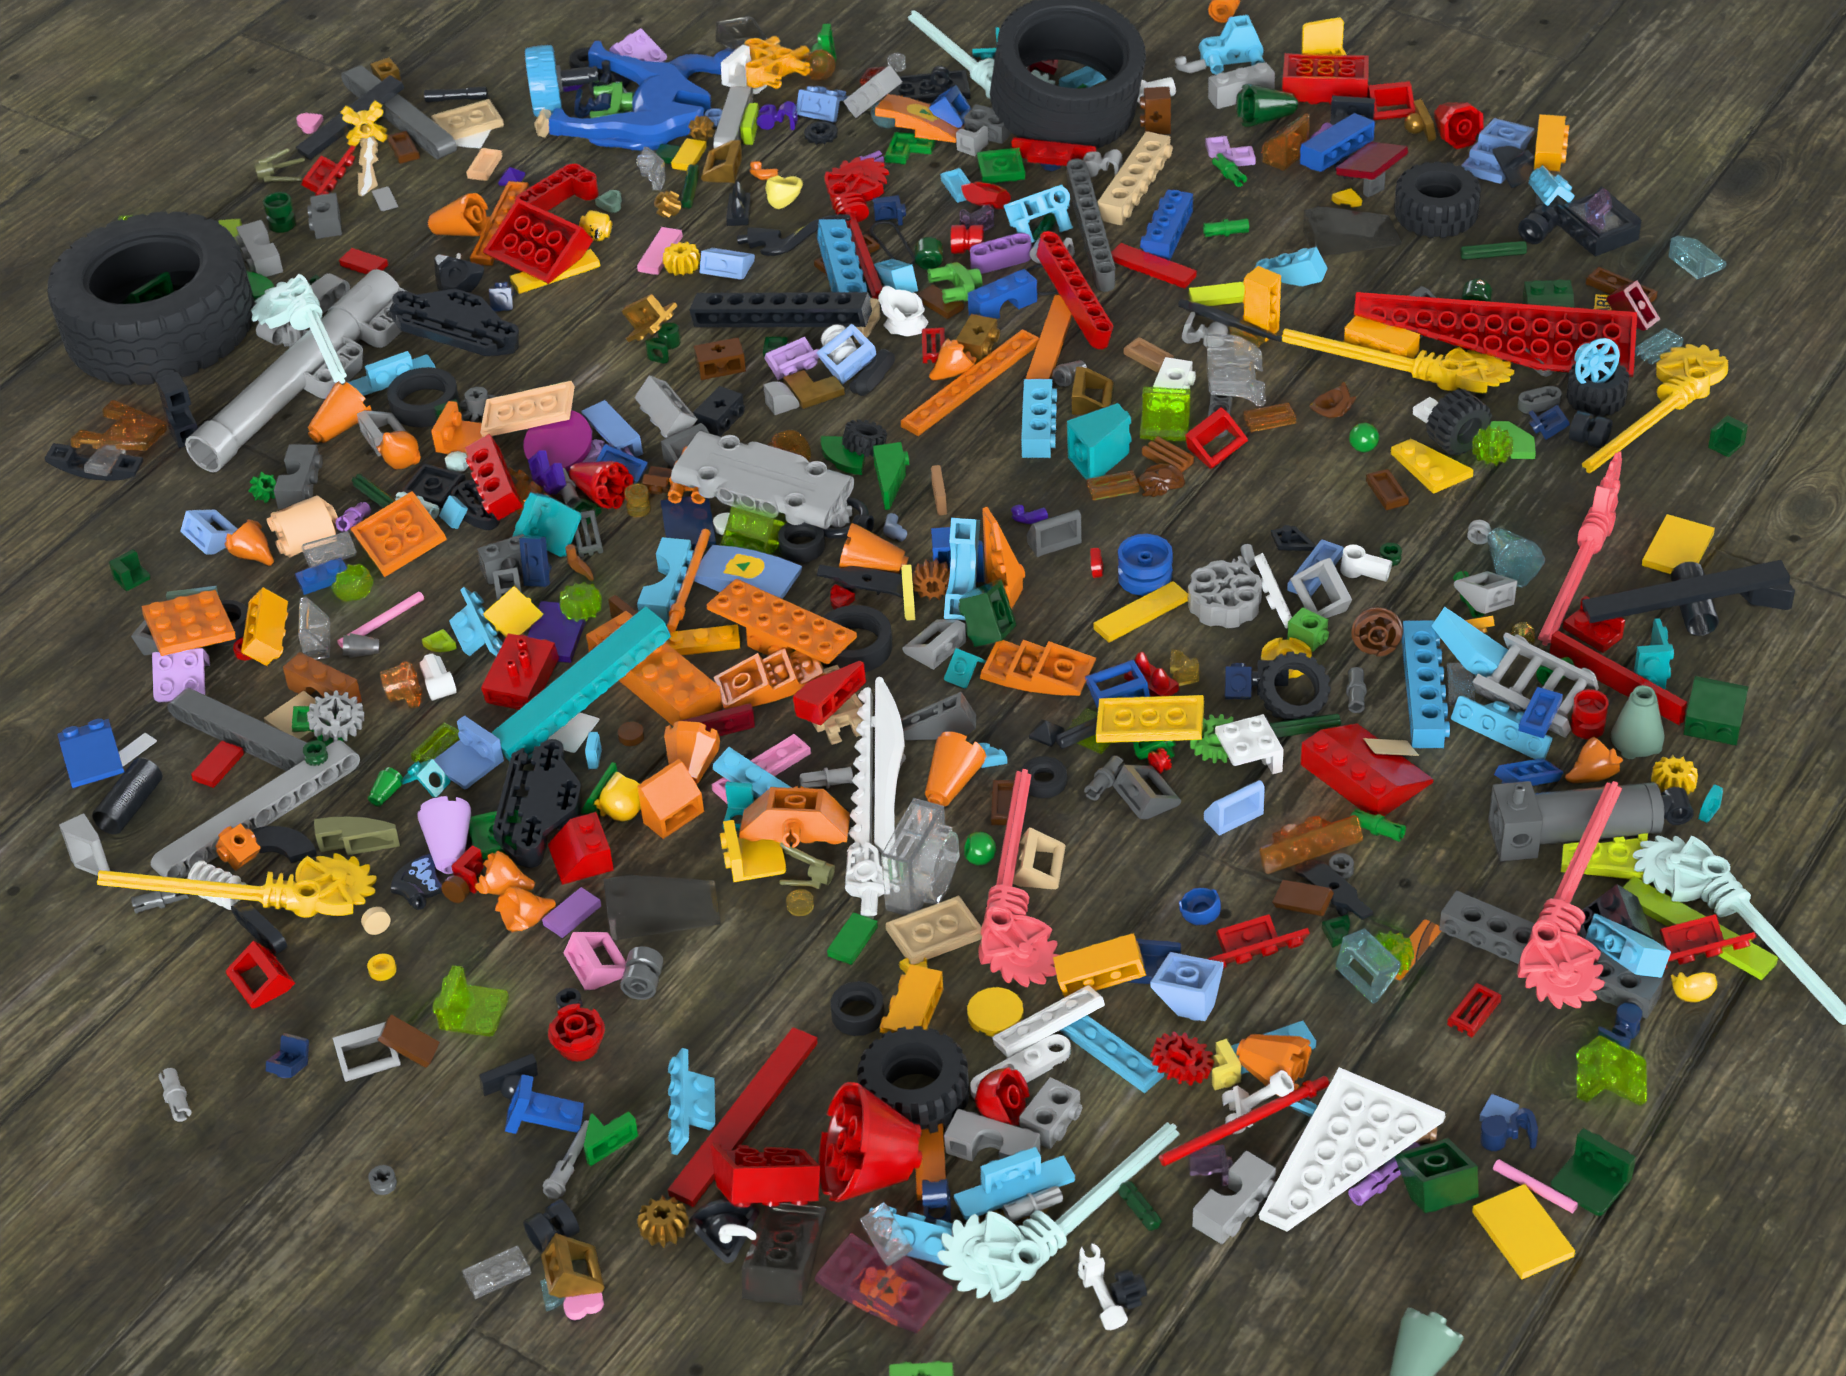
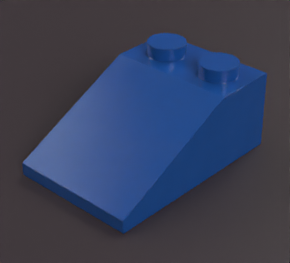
M95 719L90 721L88 725L82 727L71 726L58 733L72 788L124 773L109 719Z

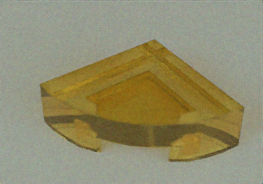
M1171 649L1170 673L1196 674L1195 661L1185 656L1184 652Z
M1195 657L1184 662L1185 666L1178 672L1175 671L1172 679L1178 682L1179 686L1199 682V662Z

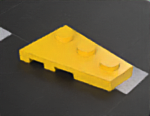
M1408 439L1391 447V455L1433 494L1473 477L1474 469L1413 439Z

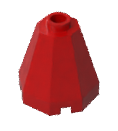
M1467 102L1440 104L1434 112L1435 123L1441 138L1456 149L1472 146L1476 142L1475 137L1484 129L1483 113Z

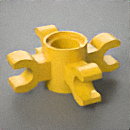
M374 101L368 111L363 110L357 113L348 106L343 108L341 111L344 115L342 119L347 123L355 125V128L346 135V138L349 139L347 144L356 147L361 137L369 138L372 135L381 142L387 139L388 135L385 134L387 129L374 123L384 112L380 109L382 104Z

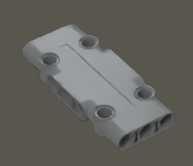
M699 431L675 463L671 473L672 482L690 488L696 486L702 497L712 498L716 496L724 504L769 518H775L781 512L785 514L786 521L790 524L799 525L805 522L823 529H827L850 496L854 486V478L852 476L829 470L825 463L821 461L809 463L806 458L795 453L753 441L746 445L740 443V439L734 435L720 437L703 431Z

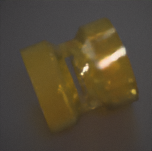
M643 484L628 486L624 492L628 514L633 517L647 515L651 510L650 501L648 500V488Z

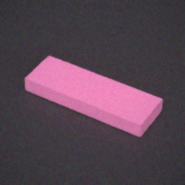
M661 227L638 263V272L659 275L664 267L662 257L665 248L670 247L671 243H679L683 237L682 230Z

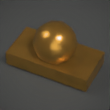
M1421 99L1414 101L1416 113H1411L1405 119L1404 125L1406 130L1411 134H1418L1424 131L1429 142L1436 140L1434 122Z

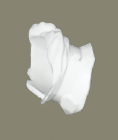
M890 286L882 288L879 294V302L882 304L883 313L888 317L884 323L886 329L891 334L907 337L921 334L922 329L926 328L928 324L927 319L922 314L925 308L921 298L907 290H895Z

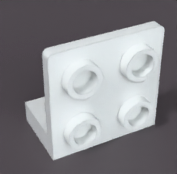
M741 45L721 62L722 85L748 87L746 85L745 65L751 62L749 46ZM768 85L753 88V94L760 93Z
M1264 714L1215 727V733L1232 765L1237 766L1261 759L1264 765H1268L1272 774L1282 772L1283 748Z

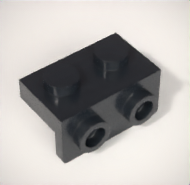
M1332 96L1330 124L1335 125L1354 113L1374 120L1375 99Z

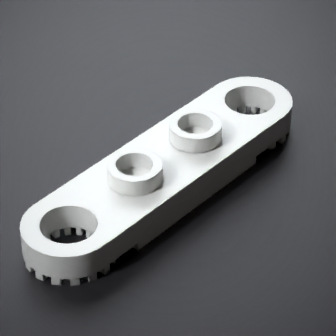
M1261 553L1255 556L1254 560L1262 575V589L1264 593L1269 592L1266 599L1272 610L1277 609L1287 629L1288 621L1292 616L1264 554Z
M1050 1035L982 1072L971 1081V1096L975 1100L981 1079L991 1071L1009 1067L1011 1070H1018L1023 1075L1026 1083L1053 1069V1066L1058 1063L1060 1064L1062 1061L1065 1062L1067 1058L1069 1059L1071 1052L1070 1041L1063 1035ZM1054 1044H1056V1046H1062L1063 1050L1052 1052L1049 1048H1051V1045L1054 1047Z

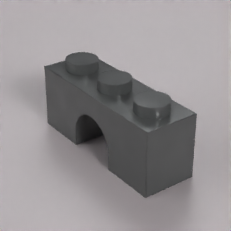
M289 444L284 458L288 475H279L274 488L278 509H285L313 497V486L318 482V470L323 466V457L319 454L317 445Z

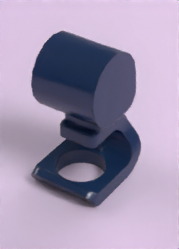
M582 89L577 90L574 109L577 117L583 118L588 116L591 110L603 111L610 108L612 98L610 94L602 93L596 100L589 98L587 105L583 106L580 102Z
M1632 1003L1621 1004L1617 1009L1612 1032L1603 1027L1598 1028L1596 1047L1616 1058L1626 1056L1629 1052L1631 1039L1635 1038L1640 1031V1021L1643 1015L1641 1008ZM1601 1036L1608 1038L1612 1042L1613 1047L1607 1046L1602 1041Z
M1521 1108L1511 1115L1510 1123H1507L1502 1115L1485 1118L1481 1124V1145L1489 1151H1499L1505 1147L1506 1140L1509 1137L1518 1139V1129L1520 1126L1527 1131L1530 1147L1532 1149L1535 1148L1537 1145L1538 1127L1533 1112L1530 1109Z
M942 1179L938 1182L922 1180L924 1222H936L937 1219L951 1222V1193L948 1188V1180ZM930 1208H946L945 1215L940 1218H934L929 1214Z

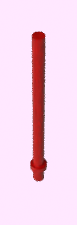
M1322 1076L1312 1082L1307 1080L1302 1083V1087L1293 1090L1284 1097H1279L1159 1155V1160L1163 1166H1167L1306 1097L1310 1099L1315 1097L1317 1092L1329 1087L1330 1082L1326 1076Z

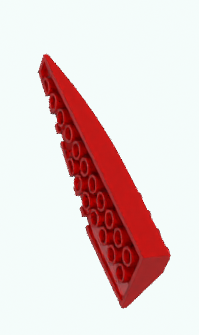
M1356 292L1354 315L1407 329L1426 337L1536 370L1569 372L1573 364H1576L1575 353L1581 345L1590 344L1597 339L1607 338L1618 346L1620 366L1626 368L1629 377L1634 375L1637 312ZM1605 343L1597 345L1596 348L1601 349ZM1610 346L1609 351L1604 355L1614 354L1613 347Z

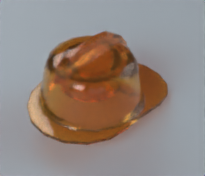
M786 430L776 433L768 446L801 455L807 461L810 460V446L804 436L797 431Z

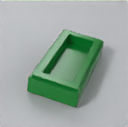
M853 912L827 949V956L852 965L877 930L878 921Z

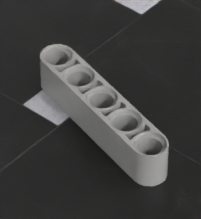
M730 87L715 133L714 148L731 140H740L741 142L740 126L745 109L749 103H753L752 87Z
M329 273L310 285L313 293L320 301L323 313L350 290V285L347 281ZM289 321L279 327L270 329L266 322L263 325L258 323L256 334L258 337L274 345H280L283 343L282 333H287L286 328L292 325Z

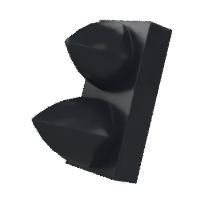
M736 181L732 193H729L726 222L727 226L749 225L751 193H745L741 184Z

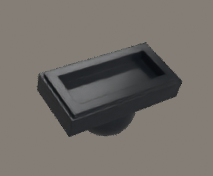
M526 1055L481 1073L479 1079L484 1096L500 1091L506 1099L512 1100L522 1074L532 1077L538 1075L537 1062L534 1055Z

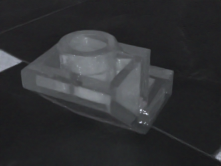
M644 147L641 155L637 157V167L641 170V177H648L649 181H652L653 190L661 191L666 180L664 160L649 147Z

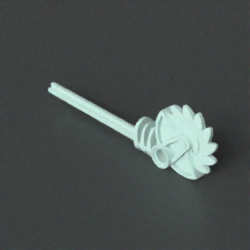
M915 10L912 11L908 19L970 71L971 78L985 90L986 97L990 99L994 59L988 58L980 62L975 61ZM1032 71L1034 76L1055 85V81H1049L1048 74L1040 75L1039 71Z
M298 274L294 279H290L288 283L279 282L277 287L265 290V295L255 300L256 305L250 310L253 314V322L258 320L261 325L266 322L270 329L279 327L289 321L292 327L297 330H305L310 327L334 382L340 381L341 384L344 383V377L347 376L321 320L323 312L320 307V301L313 293L312 287L306 278Z
M1655 836V842H1641L1640 846L1643 849L1635 851L1633 857L1639 860L1635 864L1634 871L1644 872L1642 879L1644 884L1653 882L1660 893H1664L1667 888L1671 892V901L1687 902L1702 898L1704 902H1708L1709 908L1714 909V913L1718 917H1725L1737 912L1833 1017L1842 1025L1846 1024V1005L1749 902L1750 893L1743 889L1740 882L1736 881V878L1730 873V864L1727 860L1720 856H1714L1710 848L1694 836H1691L1686 844L1677 836H1674L1672 841L1662 836Z
M1167 1122L1055 1222L1041 1211H1035L1031 1214L1030 1219L1023 1221V1226L1018 1227L1002 1215L988 1211L985 1221L980 1224L976 1214L968 1219L965 1227L960 1221L955 1220L952 1226V1236L947 1233L941 1235V1242L946 1251H939L937 1256L949 1267L944 1270L943 1275L949 1279L961 1281L957 1286L959 1291H969L977 1288V1298L984 1297L989 1291L993 1302L1008 1297L1018 1288L1021 1281L1033 1278L1037 1270L1049 1260L1050 1256L1055 1255L1057 1249H1061L1066 1245V1236L1112 1196L1123 1182L1126 1183L1179 1136L1180 1133L1176 1130V1125L1173 1123L1170 1125ZM1020 1258H1026L1030 1263H1024Z

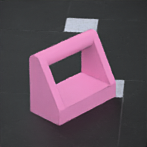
M608 932L572 933L564 955L585 990H595L622 979L626 961ZM603 945L615 965H602L593 949Z

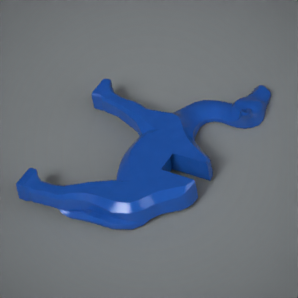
M594 41L588 52L590 68L596 66L597 69H602V61L607 60L610 62L611 71L633 80L639 85L633 95L632 112L580 119L569 117L564 113L563 109L555 108L549 118V134L587 138L592 144L601 147L655 151L659 148L660 144H667L677 137L689 135L691 129L688 125L690 121H694L696 115L699 117L704 116V112L712 109L710 93L690 82L688 77L695 72L722 75L721 62L741 45L732 42L725 50L719 51L714 57L687 54L665 63L641 61L630 56L614 54L606 51L601 41Z

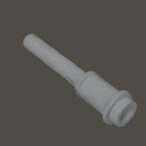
M588 1120L582 1124L564 1159L557 1162L550 1178L544 1181L543 1192L547 1197L558 1199L564 1195L566 1191L565 1185L574 1172L573 1165L584 1146Z

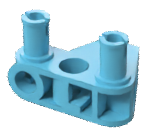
M1248 15L1229 17L1220 36L1205 38L1199 44L1201 59L1205 60L1206 66H1210L1211 72L1216 75L1223 72V65L1251 62V66L1264 62L1262 58L1263 46Z
M1063 185L1003 206L1010 222V227L1016 228L1017 233L1028 234L1031 237V243L1035 242L1028 225L1029 220L1042 215L1054 214L1060 232L1073 228L1066 210L1070 206V195ZM1054 195L1058 199L1057 203L1054 200Z

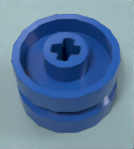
M1137 534L1124 540L1118 549V580L1122 588L1131 594L1145 596L1172 582V546L1167 540L1152 534Z

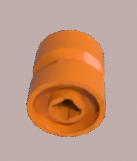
M1212 0L1208 8L1209 15L1217 22L1226 23L1229 17L1234 16L1241 0Z

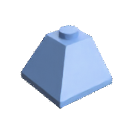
M1170 952L1152 979L1151 988L1177 1016L1195 1021H1205L1215 1005L1223 971V962Z

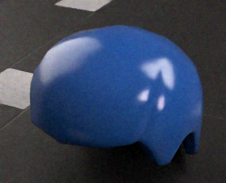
M1194 888L1185 893L1179 901V908L1187 922L1195 926L1207 925L1219 916L1221 900L1215 889Z

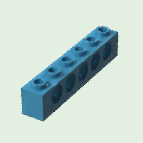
M845 219L819 220L817 240L831 291L867 292L866 282H863V271L859 269V257L855 255V243L851 242V229L847 228Z
M1403 621L1402 625L1403 635L1401 640L1411 744L1413 748H1444L1445 737L1450 736L1449 721L1444 720L1448 717V705L1442 701L1446 698V687L1440 683L1444 680L1443 666L1439 667V664L1442 663V651L1437 649V646L1440 645V636L1432 628L1434 621Z

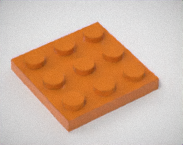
M413 491L350 528L353 535L384 577L447 540L443 531Z
M216 590L203 591L199 594L185 597L180 596L172 600L154 602L142 606L143 616L161 656L236 639L235 631Z

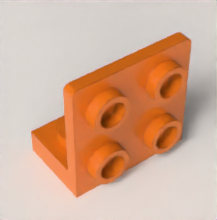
M448 401L431 430L436 452L449 454L460 451L467 455L465 447L483 438L480 433L482 423L462 421V415L459 412L457 402Z

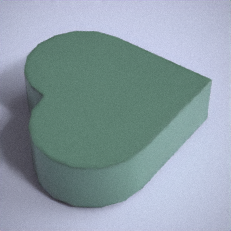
M610 190L595 199L596 206L609 213L618 212L621 209V193L617 190Z

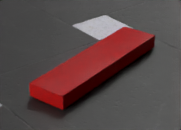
M1120 243L1111 252L1114 263L1182 288H1186L1197 276V271L1123 243Z

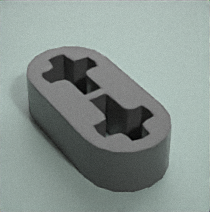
M1546 386L1522 392L1518 397V410L1529 414L1528 412L1531 410L1537 413L1549 410L1556 405L1559 406L1562 392L1555 386Z

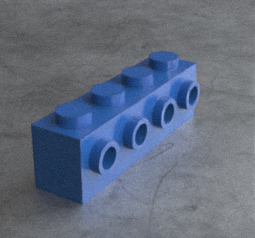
M1355 113L1301 144L1300 164L1319 172L1325 170L1341 158L1350 155L1373 141L1375 121Z
M1167 190L1164 198H1160L1159 209L1154 211L1153 221L1148 223L1146 236L1143 235L1141 238L1140 248L1143 251L1170 261L1193 212V193Z

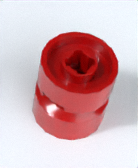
M964 225L951 226L952 254H964L967 249L970 252L972 246L984 242L983 225H973L969 229H966Z
M1589 689L1576 694L1573 702L1571 730L1577 737L1591 739L1592 737L1599 738L1603 735L1608 712V699L1606 695L1597 690Z

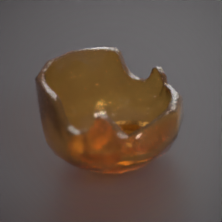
M817 49L810 53L806 59V62L810 64V72L808 74L811 77L810 79L825 81L833 75L836 64L834 57L827 50Z

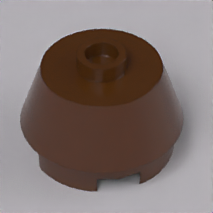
M1372 606L1363 610L1354 621L1351 630L1352 639L1362 652L1374 654L1378 657L1385 656L1396 649L1403 635V626L1399 617L1392 611L1384 607Z

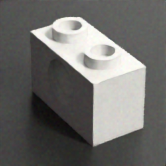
M1165 357L1153 385V404L1181 408L1184 399L1187 400L1189 397L1190 385H1194L1196 372L1192 371V361Z

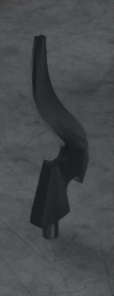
M850 215L821 217L784 239H780L782 236L780 230L749 227L747 228V234L737 236L738 244L748 243L750 249L766 245L765 248L760 250L761 254L777 256L791 251L807 237L818 231L819 220L845 219V221L851 220Z
M1181 299L1178 303L1180 308L1188 312H1195L1196 315L1278 342H1281L1283 338L1219 309Z

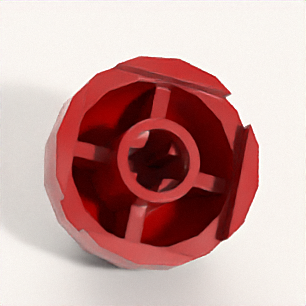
M1009 1067L988 1073L981 1079L975 1097V1103L981 1115L1009 1125H1020L1019 1117L1027 1108L1025 1107V1098L1030 1097L1026 1080L1021 1072L1011 1070Z

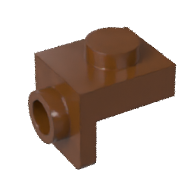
M651 466L649 475L644 474L642 484L650 493H668L671 487L669 478L672 469Z

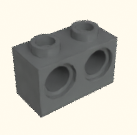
M976 104L964 117V127L967 131L976 133L982 126H987L988 140L991 142L1003 144L1011 135L1010 130L1004 126V123L999 121L992 108Z

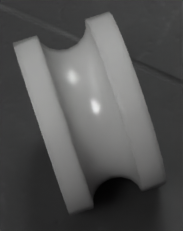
M1484 520L1472 521L1469 524L1468 539L1474 544L1488 542L1491 531L1490 524Z

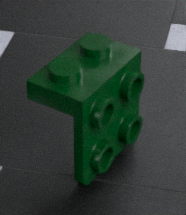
M1583 1128L1577 1135L1573 1156L1552 1179L1550 1187L1578 1202L1577 1205L1594 1215L1602 1216L1632 1180L1636 1157L1627 1150L1608 1142L1599 1134L1592 1133Z

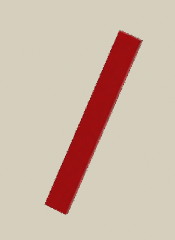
M792 1027L669 1187L668 1195L670 1197H675L676 1200L692 1207L696 1205L715 1180L711 1143L721 1144L722 1150H736L737 1145L743 1143L818 1044L817 1037Z

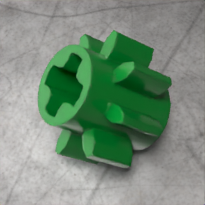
M261 472L258 478L253 476L250 481L253 486L250 487L248 492L253 494L255 501L264 500L267 503L270 497L275 499L274 488L276 481L273 478V474L264 475Z

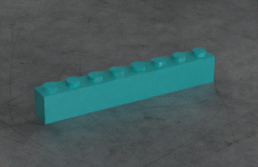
M645 606L496 728L491 734L500 739L503 756L510 762L512 753L524 748V753L526 752L529 755L534 751L535 746H540L542 742L548 740L549 737L565 726L578 713L586 709L589 704L605 693L612 685L623 678L640 662L644 661L647 656L671 637L665 622Z

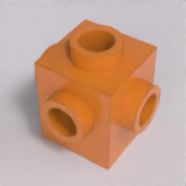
M241 823L235 828L229 826L218 835L219 840L215 846L220 859L228 862L235 871L255 858L260 850L253 832L248 828L245 829Z

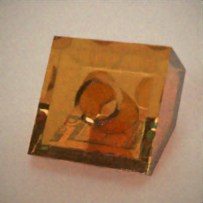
M1306 113L1290 122L1263 144V163L1285 171L1300 158L1301 144L1309 140L1310 114Z

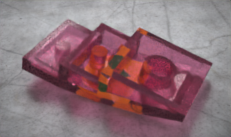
M850 1233L815 1276L817 1283L842 1299L878 1318L914 1333H918L953 1288L906 1255L902 1254L898 1258L876 1243L872 1247L852 1233Z

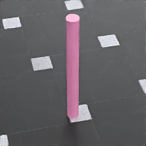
M415 593L351 633L362 636L367 635L423 601L422 593ZM343 637L338 640V644L342 649Z

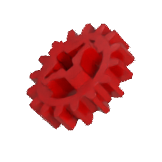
M1172 1032L1171 1036L1163 1033L1161 1038L1157 1037L1150 1054L1153 1057L1152 1065L1159 1066L1157 1072L1167 1073L1166 1079L1168 1080L1173 1077L1176 1078L1178 1084L1186 1081L1189 1085H1192L1194 1080L1201 1084L1204 1078L1208 1079L1214 1060L1211 1059L1213 1053L1205 1051L1207 1045L1198 1044V1038L1196 1037L1192 1038V1040L1189 1039L1187 1033H1183L1182 1036H1178L1176 1032Z

